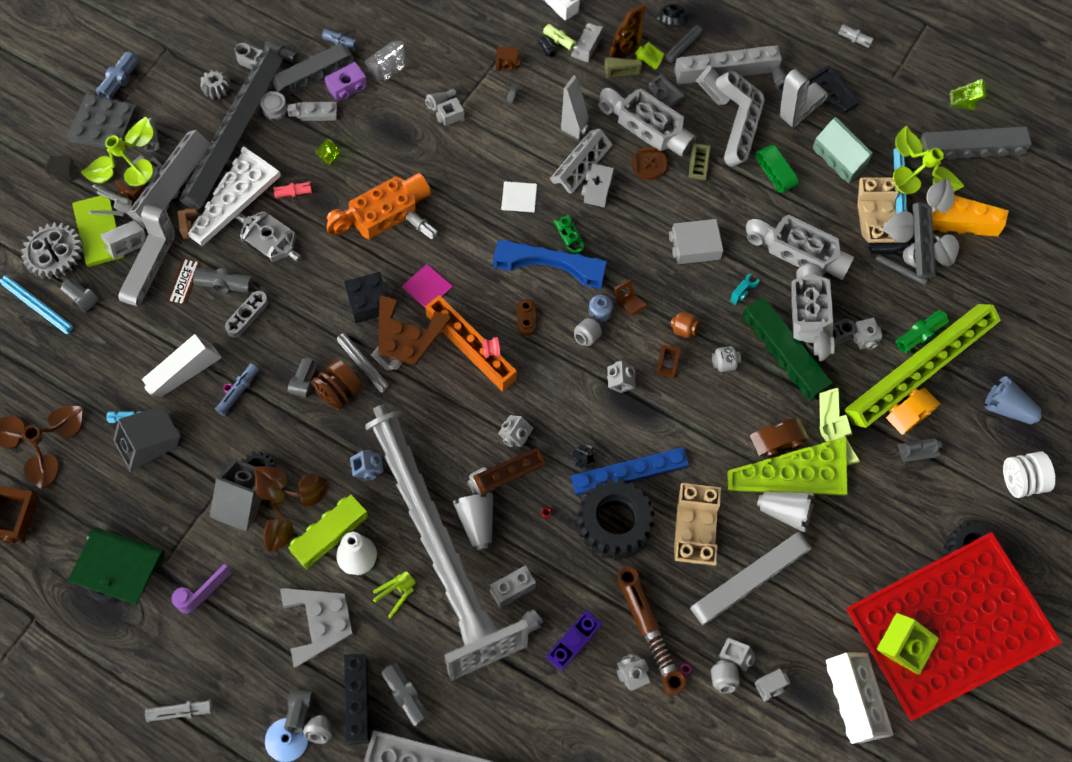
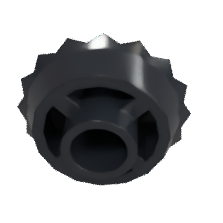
M678 4L664 6L657 15V20L661 24H665V26H684L689 21L686 10Z

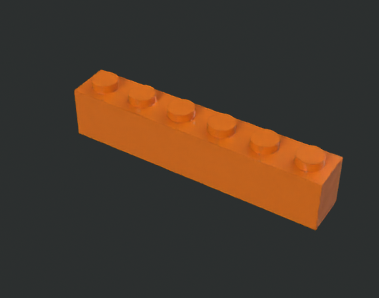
M440 295L425 306L426 317L430 321L434 311L451 316V321L443 328L442 332L502 392L517 380V370L501 355H490L489 358L484 357L482 339L484 338Z

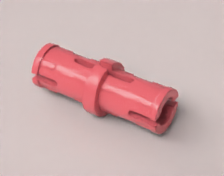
M310 182L301 184L290 183L287 186L274 187L276 199L292 196L293 198L296 195L312 193Z

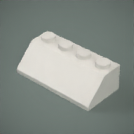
M844 653L826 660L827 672L832 679L833 691L838 699L840 714L844 718L846 734L851 744L893 736L894 734L868 653Z

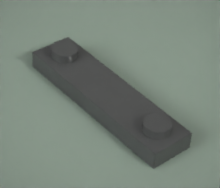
M916 203L913 204L917 277L933 278L936 275L932 207L929 204Z

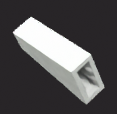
M194 334L142 379L146 384L145 389L150 395L162 398L222 357L210 342Z

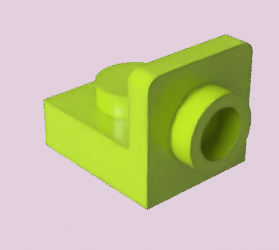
M648 42L643 47L640 46L637 49L635 60H643L656 69L659 67L664 53Z

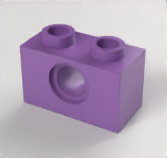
M356 62L325 77L327 89L337 102L347 99L350 95L360 92L367 87L366 76Z

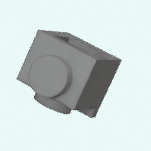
M457 98L437 105L438 112L436 117L439 123L443 122L447 126L457 121H464V110Z
M778 669L758 679L754 684L763 701L766 702L772 697L771 694L773 697H776L785 692L783 688L789 685L790 681L788 676Z

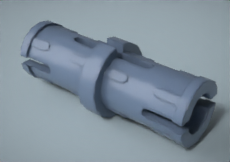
M327 28L324 29L322 34L323 39L334 42L335 45L345 44L347 48L353 51L358 44L357 40L345 36L344 33H337ZM334 37H337V38H340V39H342V40H345V42H343V41H341V40H338V39H336V38H334Z

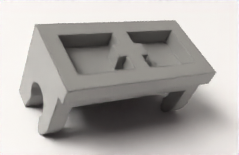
M590 23L586 25L590 29H584L580 40L571 53L572 57L587 63L590 61L602 38L603 30L602 26Z
M131 221L101 234V239L106 243L105 249L116 259L142 247L146 241L144 229L135 221Z

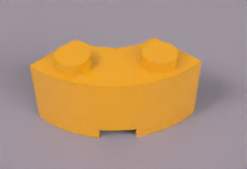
M925 387L920 390L914 389L908 395L909 398L901 405L897 403L889 410L890 414L886 418L902 435L909 432L920 421L928 417L941 404Z

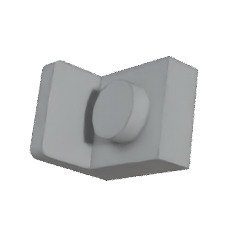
M730 638L727 639L719 655L722 660H728L745 672L753 665L755 660V654L750 646Z

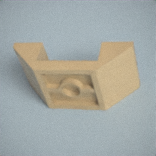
M860 178L857 205L861 234L868 243L897 242L882 230L888 220L896 215L895 199L898 195V189L895 187L893 178Z
M681 483L676 514L675 561L716 566L717 511L720 507L721 487Z

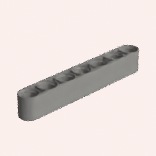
M800 531L795 533L702 598L690 610L702 626L707 624L812 549V546Z

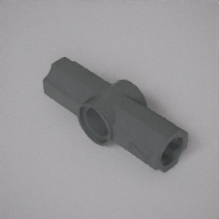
M197 268L193 274L194 285L212 287L218 292L227 293L231 290L249 293L252 289V276L233 274L230 270L224 268L217 269V271Z
M397 663L385 668L381 673L391 688L392 695L400 708H403L414 727L424 723L430 716L424 705L420 702L419 695L412 683L408 682Z

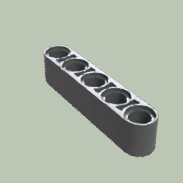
M338 44L274 75L271 83L277 92L285 97L352 64L354 57L345 44Z

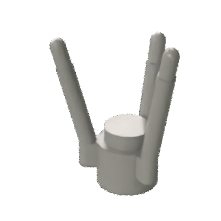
M96 184L93 185L95 189L99 190L97 194L115 201L114 208L117 211L96 210L89 211V214L118 215L123 217L124 213L127 214L131 209L132 200L119 196Z

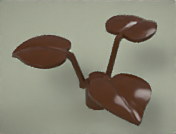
M65 406L54 410L48 417V424L53 427L52 429H44L43 427L39 429L34 425L25 428L24 423L18 417L0 418V446L3 448H14L19 444L20 438H25L30 444H33L38 457H31L26 461L23 468L24 475L31 483L40 489H44L55 480L59 465L53 455L47 454L42 456L38 444L43 439V432L56 431L63 438L76 435L82 426L83 409L79 406Z
M272 466L254 468L255 488L258 496L264 500L271 501L270 505L279 516V519H270L265 526L264 544L267 551L273 552L285 546L293 536V525L290 521L283 520V515L278 509L277 504L283 502L285 495L300 496V503L303 506H313L325 495L327 479L315 473L307 474L302 477L298 484L299 493L282 490L287 483V476L283 470Z

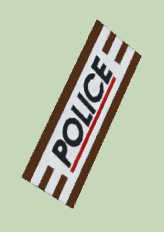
M182 259L167 301L185 304L193 284L194 271L199 268L200 262Z

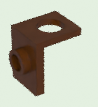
M117 181L116 185L123 197L136 202L140 197L141 190L147 187L149 182L140 185L135 191L120 181Z
M627 280L614 288L619 306L631 316L647 308V305L635 295L631 280ZM628 287V293L621 296V290Z

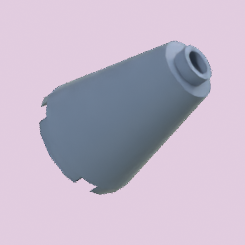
M1006 376L1001 378L999 381L1002 383L999 386L994 385L985 400V404L988 405L984 406L985 409L1030 425L1037 423L1042 417L1041 408L1012 379Z

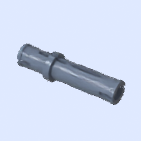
M250 363L242 375L236 378L235 384L217 407H215V410L222 416H225L242 392L250 387V382L260 370Z

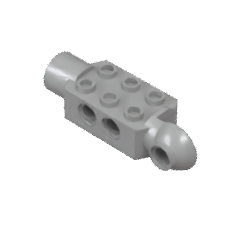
M605 88L600 93L599 108L603 113H615L618 116V123L659 151L671 149L681 157H684L692 148L696 136L683 128L684 117L643 89L635 90L626 99L610 88Z
M791 215L783 217L776 229L758 219H752L746 223L747 239L750 243L758 246L762 243L768 245L770 254L799 268L803 265L814 264L822 269L823 274L829 273L843 280L854 259L853 256L840 250L839 238Z
M807 264L797 270V279L792 281L793 336L799 341L814 343V355H819L820 362L825 360L830 354H834L835 350L834 337H832L830 280L823 278V272L819 266Z

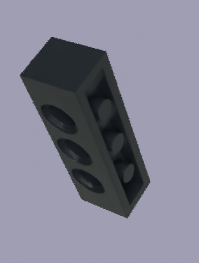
M366 653L344 655L346 743L348 745L369 744L368 658Z

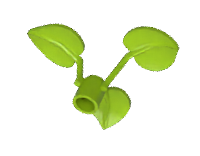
M144 117L135 124L127 133L125 141L115 135L108 137L105 145L108 148L107 152L110 158L102 156L96 159L86 169L82 170L81 173L92 182L104 183L114 175L112 169L115 167L113 155L123 156L132 166L124 174L127 184L140 186L149 182L154 172L152 164L146 159H139L134 164L125 154V145L131 148L135 146L144 147L152 141L154 130L148 118Z
M905 126L898 133L895 145L902 156L907 157L911 155L912 158L924 156L923 165L914 173L909 168L903 166L898 167L894 171L893 180L895 187L901 193L913 194L919 190L921 181L916 175L925 167H934L932 176H934L933 184L947 179L952 185L954 192L964 187L962 182L952 172L944 167H938L944 158L941 149L933 148L922 152L923 146L921 141L910 131L908 126Z

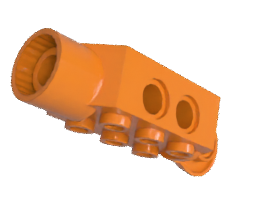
M420 173L406 180L395 176L350 200L349 209L345 211L340 209L331 211L327 215V232L330 235L341 234L354 225L363 237L371 239L406 220L409 212L414 211L416 213L415 203L431 195L429 185Z

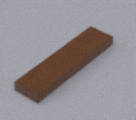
M539 447L478 473L473 478L481 494H484L544 467L547 463Z

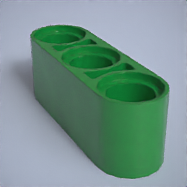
M772 144L756 152L758 163L780 193L798 186L797 176L775 145Z

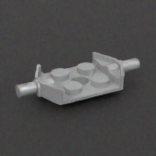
M265 211L251 217H246L240 212L235 217L243 223L240 234L242 242L245 240L269 257L271 262L290 256L297 262L301 259L302 255L293 249L296 240L295 232ZM265 231L272 232L270 236H263Z

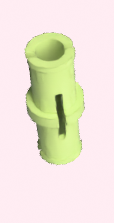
M551 24L546 25L544 28V34L554 39L555 43L563 45L570 51L576 46V41L566 36L564 31H559Z

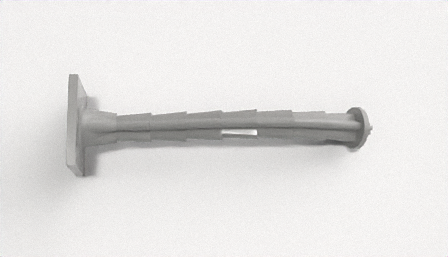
M384 404L373 408L376 419L367 423L365 428L367 431H374L386 454L384 457L398 482L396 486L410 510L408 513L422 536L420 539L434 562L433 567L447 591L445 594L460 619L458 623L465 646L444 655L451 681L526 648L528 644V625L525 619L498 631L486 610L482 609L474 585L468 579L460 555L456 553L448 530L442 524L435 502L431 501L422 474H419L411 448L407 446L399 419L403 416L402 411L387 413Z

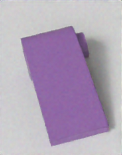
M223 564L194 594L189 589L183 587L175 590L171 598L172 603L180 612L184 614L192 613L232 572Z

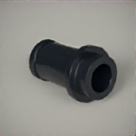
M546 35L541 36V40L538 39V44L545 51L544 54L548 57L555 56L557 54V47L552 45Z

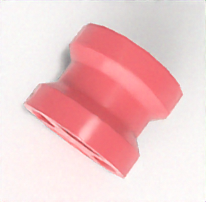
M494 337L492 340L482 339L485 358H489L490 355L500 356L498 337Z

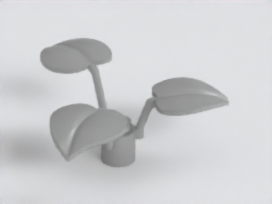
M947 179L933 184L927 192V202L931 207H934L932 213L937 209L940 212H947L953 205L954 190ZM899 212L888 220L882 230L897 242H907L914 234V217L910 212ZM933 234V238L938 241L934 243L935 260L942 265L951 266L954 264L959 251L957 239L952 235H944L940 239L939 236Z

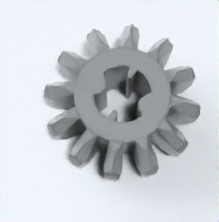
M211 69L210 73L205 72V77H201L200 87L206 97L210 96L212 99L218 97L220 99L221 95L226 96L227 92L230 91V79L225 72H221L219 69L216 72Z

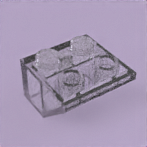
M402 41L390 42L365 60L366 71L378 83L381 84L383 81L388 80L395 72L402 70L406 65L404 43Z

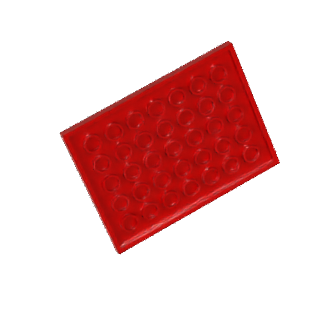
M992 532L846 608L910 722L1062 643ZM896 613L916 620L939 638L920 675L894 662L877 650Z

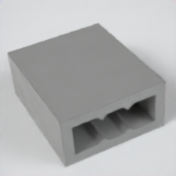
M716 219L673 224L672 231H669L670 242L674 244L672 252L678 264L721 260L723 247Z

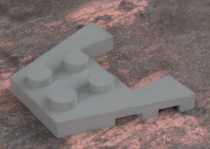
M280 589L284 609L303 604L306 606L312 644L291 648L295 669L353 635L345 594Z

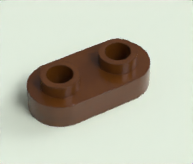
M523 299L517 304V329L524 336H530L536 330V306L529 299Z

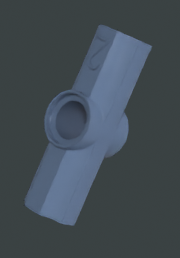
M131 52L124 53L115 66L112 65L107 69L106 78L96 90L97 94L102 98L111 99L120 86H126L130 79V73L139 63L138 58Z

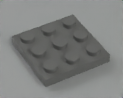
M85 94L67 139L70 142L108 149L105 145L108 137L115 135L119 139H125L137 107L135 104Z

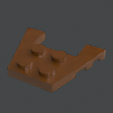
M380 296L379 355L416 366L428 351L436 337H439L443 328L449 324L452 319L451 316L434 311L429 328L424 329L392 319L398 304L397 300Z

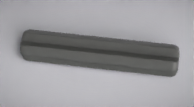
M698 25L695 26L666 54V60L670 63L674 62L702 34V28Z

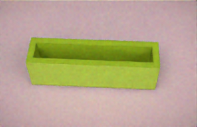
M352 495L344 497L332 511L328 510L325 512L319 522L311 524L306 529V533L301 537L294 538L288 548L307 570L336 546L344 535L352 532L368 518L367 511Z

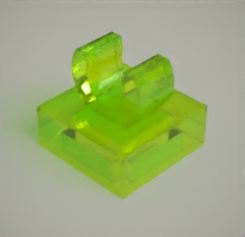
M326 139L315 151L319 158L329 165L340 153L331 139Z

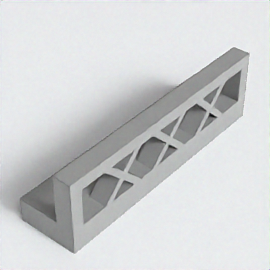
M601 129L590 130L551 176L550 180L553 184L561 183L569 194L573 193L585 179L587 171L591 170L593 164H597L613 144ZM600 139L605 144L602 149H598V141ZM590 151H594L593 161H588V153ZM580 163H584L582 174L578 173V165ZM569 176H573L574 183L572 186L566 181Z

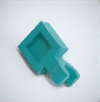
M749 273L745 280L733 291L730 301L735 305L740 300L744 301L749 294L747 290L756 288L759 279L755 282H750L749 279L752 274Z

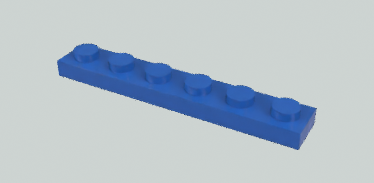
M682 447L571 475V482L575 495L578 496L586 494L590 488H595L599 482L606 484L608 479H613V482L623 479L624 483H630L688 468L689 463Z

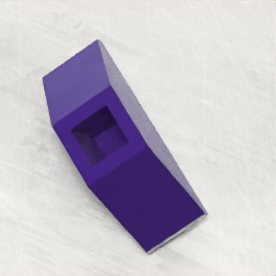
M586 610L548 653L546 658L560 671H563L588 645L602 623Z

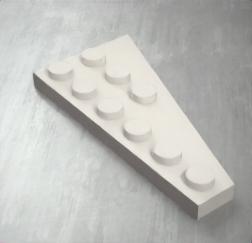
M244 146L240 150L241 154L238 159L235 158L233 161V167L230 172H226L214 191V197L211 202L208 201L205 205L204 213L198 216L188 232L190 238L201 246L206 244L281 176L277 169Z

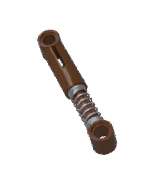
M624 567L618 574L617 585L624 594L642 637L647 640V643L650 644L649 648L653 650L652 654L655 655L656 664L660 666L663 690L670 696H676L685 687V677L671 663L670 654H667L668 649H665V644L662 642L663 639L660 638L661 628L638 579V572L633 567ZM628 575L633 581L627 583L622 577ZM676 679L679 682V687L672 688L669 685V680Z

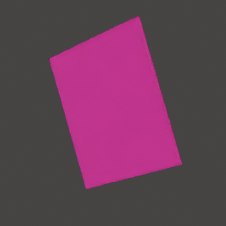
M427 264L402 286L423 307L438 295L442 297L453 287Z

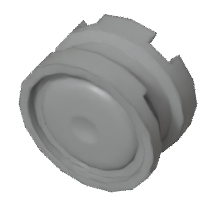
M268 92L263 95L261 107L264 116L271 120L272 118L278 120L284 117L287 113L284 96L279 92Z

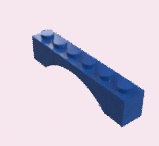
M498 240L493 257V268L512 271L528 265H549L570 273L583 286L601 289L607 261H603L600 258L584 257L580 254H568L564 251L548 250L545 247H533L525 243L518 244L509 240Z

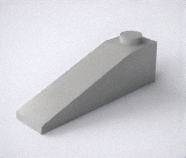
M573 75L564 87L561 130L579 139L582 134L585 135L590 125H588L589 115L577 77Z

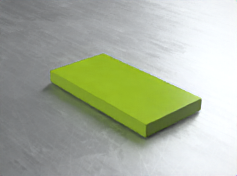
M101 195L72 203L79 235L83 243L82 249L87 267L116 260L105 249L106 243L101 239V234L117 228L115 215L89 214V211L96 210L113 211L111 199Z

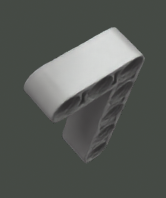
M793 69L785 78L780 117L792 128L803 121L828 97V93L817 83L809 86L810 81L797 69Z
M729 71L716 79V86L739 105L724 155L726 164L734 167L748 159L764 104V96L760 90L738 73Z
M148 204L144 206L141 218L149 235L119 292V301L137 307L143 302L175 237V229L167 211Z

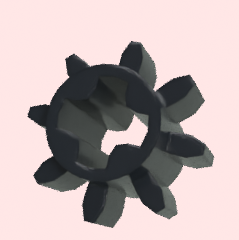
M580 444L579 447L575 448L572 460L576 461L575 466L589 469L596 461L597 453L593 451L594 447L588 444L586 446Z

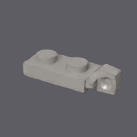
M299 102L297 104H288L287 112L288 116H296L302 121H336L337 102Z

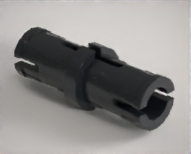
M908 242L869 243V253L891 254L896 251H904L908 247Z

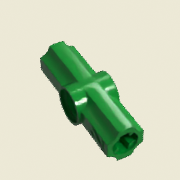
M938 310L925 320L921 319L907 333L896 340L897 348L901 352L908 353L919 344L929 341L937 331L950 322L946 313Z

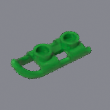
M570 215L564 216L558 221L555 219L554 224L568 251L572 254L584 252L583 240ZM562 230H566L567 235H564ZM579 242L581 246L580 249H571V244Z

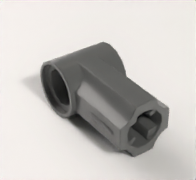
M73 278L66 279L60 288L84 313H87L100 301L90 289H85Z
M309 358L301 360L296 375L290 379L288 393L308 398L312 389L311 381L318 368L317 362Z
M290 690L288 698L289 709L284 726L286 731L294 734L303 733L307 712L310 711L313 702V691Z

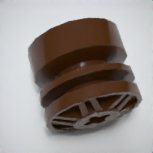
M335 359L326 367L328 375L322 372L319 373V378L315 377L311 384L325 403L339 411L343 407L342 403H348L345 393L354 397L363 389V385L345 363Z

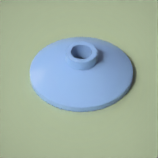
M286 718L276 721L269 728L265 738V745L268 753L277 761L291 762L298 759L305 752L308 739L304 733L294 734L284 729ZM289 735V741L286 743L282 742V737Z

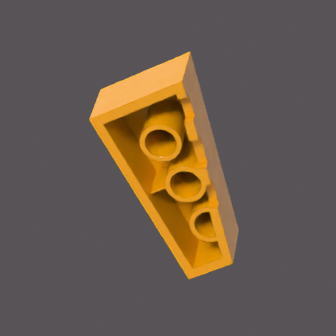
M954 195L953 205L947 212H940L937 209L932 213L933 230H939V232L944 233L956 231L958 234L969 232L974 233V235L999 236L1006 225L1008 210Z

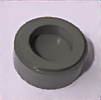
M511 86L506 102L514 103L518 87Z

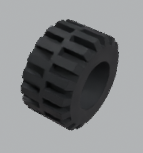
M973 521L961 524L946 538L943 547L946 549L944 556L964 547V541L973 542L989 534L990 531L988 529L990 527L987 525L983 527L980 522L974 525Z

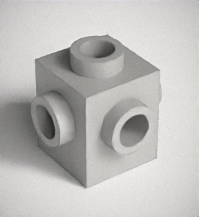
M870 318L856 322L853 339L858 344L860 350L865 348L869 350L877 347L882 339V330L877 326L875 319Z
M617 361L615 364L607 367L608 388L620 393L635 388L634 366L625 361Z
M510 415L502 424L498 434L503 438V442L507 446L522 447L533 427L522 416Z
M631 654L623 657L622 661L617 663L619 667L617 671L618 677L631 691L650 683L646 673L649 669L644 659Z

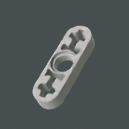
M253 292L225 324V329L229 336L239 337L267 307L268 299L264 292ZM262 298V302H259V301H258V302L256 303V299H259V300H260V299ZM246 310L252 312L248 318L242 317V313ZM231 326H238V329H231Z

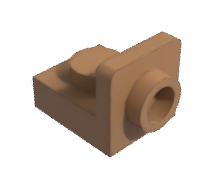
M187 208L178 211L179 229L183 239L190 238L188 232L193 226L192 222H195L199 216L197 209Z

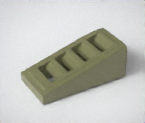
M605 58L606 78L639 75L642 62L630 59Z
M693 143L688 178L706 181L711 146ZM696 152H697V153H703V154H705V156L695 155V154H696ZM695 158L702 159L704 162L695 161ZM694 164L701 165L703 168L694 167ZM693 171L703 172V175L693 174Z

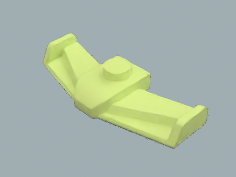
M839 388L819 393V429L821 436L827 442L852 435L847 415L840 416ZM846 438L848 466L860 461Z

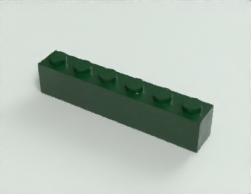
M764 297L745 307L742 315L745 323L753 328L756 337L764 342L767 351L775 356L779 366L787 371L790 380L798 385L801 394L805 398H808L811 402L819 397V393L830 389L832 381L799 340L794 338L791 330Z

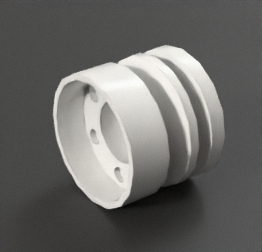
M1038 451L1028 453L1025 456L1008 457L1004 462L1003 474L1005 483L1015 498L1031 496L1033 493L1051 492L1054 489V468L1051 460L1044 452Z

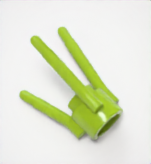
M405 571L403 574H399L394 579L373 590V593L376 594L386 589L375 597L373 601L377 602L396 588L401 593L405 591L388 615V618H392L408 595L414 591L412 586L416 583L411 575Z

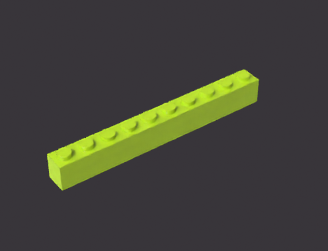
M976 305L844 410L851 424L867 428L999 323L1001 319L994 305Z

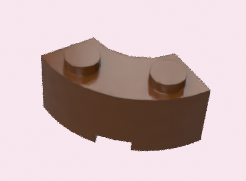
M800 418L783 420L776 427L769 425L750 435L758 455L767 456L768 458L776 456L779 451L785 449L800 448L804 445L803 442L809 439Z

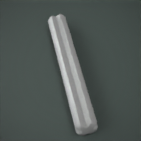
M345 333L337 337L339 344L381 393L385 392L389 388L388 383Z

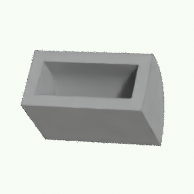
M708 65L696 81L717 105L727 104L730 98L716 86V79L720 75L711 65Z

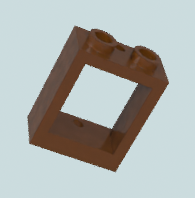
M0 486V499L23 503L14 531L0 529V539L5 543L13 545L16 542L24 543L39 498L32 491Z

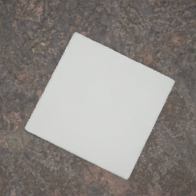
M505 181L501 210L535 212L537 184Z

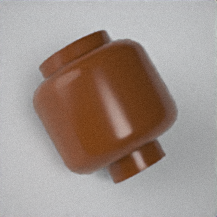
M679 312L677 316H673L671 327H673L675 335L691 338L693 335H697L700 321H698L696 315Z

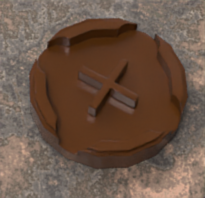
M645 147L638 150L633 156L632 168L638 177L644 180H655L664 175L668 161L666 155L657 148Z

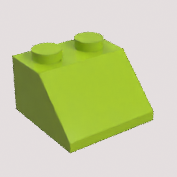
M896 613L877 650L894 662L920 675L939 638L916 620Z

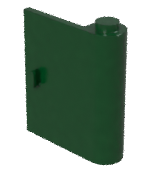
M96 527L88 533L87 542L67 581L137 605L153 570H158L163 564L165 551Z

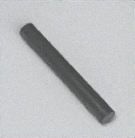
M880 254L875 259V261L923 285L928 280L924 277H917L916 272Z

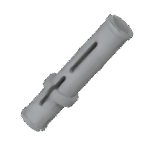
M210 699L200 702L186 701L185 704L146 708L145 718L147 722L186 716L187 718H193L194 715L212 714L213 705Z

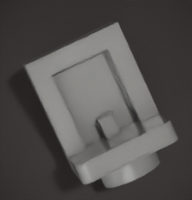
M378 347L371 354L386 371L396 370L403 363L379 355Z

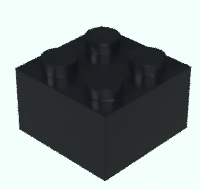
M381 272L344 281L355 323L379 317L380 296L388 297Z

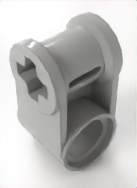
M239 43L235 47L237 62L242 66L252 69L263 50L252 47L247 43Z

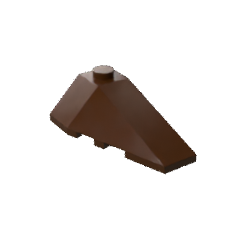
M645 3L630 9L615 32L609 58H624L636 52L640 47L646 10Z

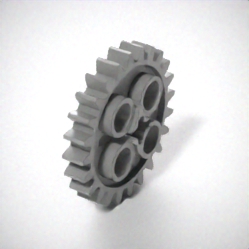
M54 222L52 227L46 224L45 229L39 227V232L32 231L34 236H27L29 242L23 243L26 247L21 249L24 253L21 256L24 260L23 264L36 277L39 275L42 279L45 276L51 279L53 275L59 278V273L61 272L63 275H66L65 270L72 271L71 265H78L75 260L81 259L79 253L83 252L81 248L83 243L80 241L81 237L69 225L65 227L63 223L58 226ZM47 239L48 242L51 244L54 253L57 255L59 262H57V260L53 256L51 249L47 245Z

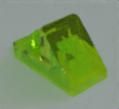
M981 79L950 91V105L957 108L976 109V100L986 97L985 81Z

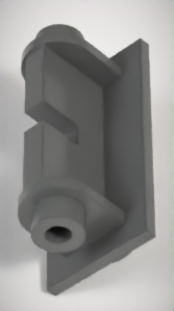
M935 438L898 444L903 463L941 456L939 448L942 447V443Z

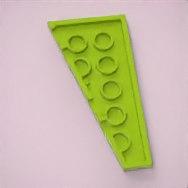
M846 436L728 470L727 491L763 493L811 492L818 495H847Z

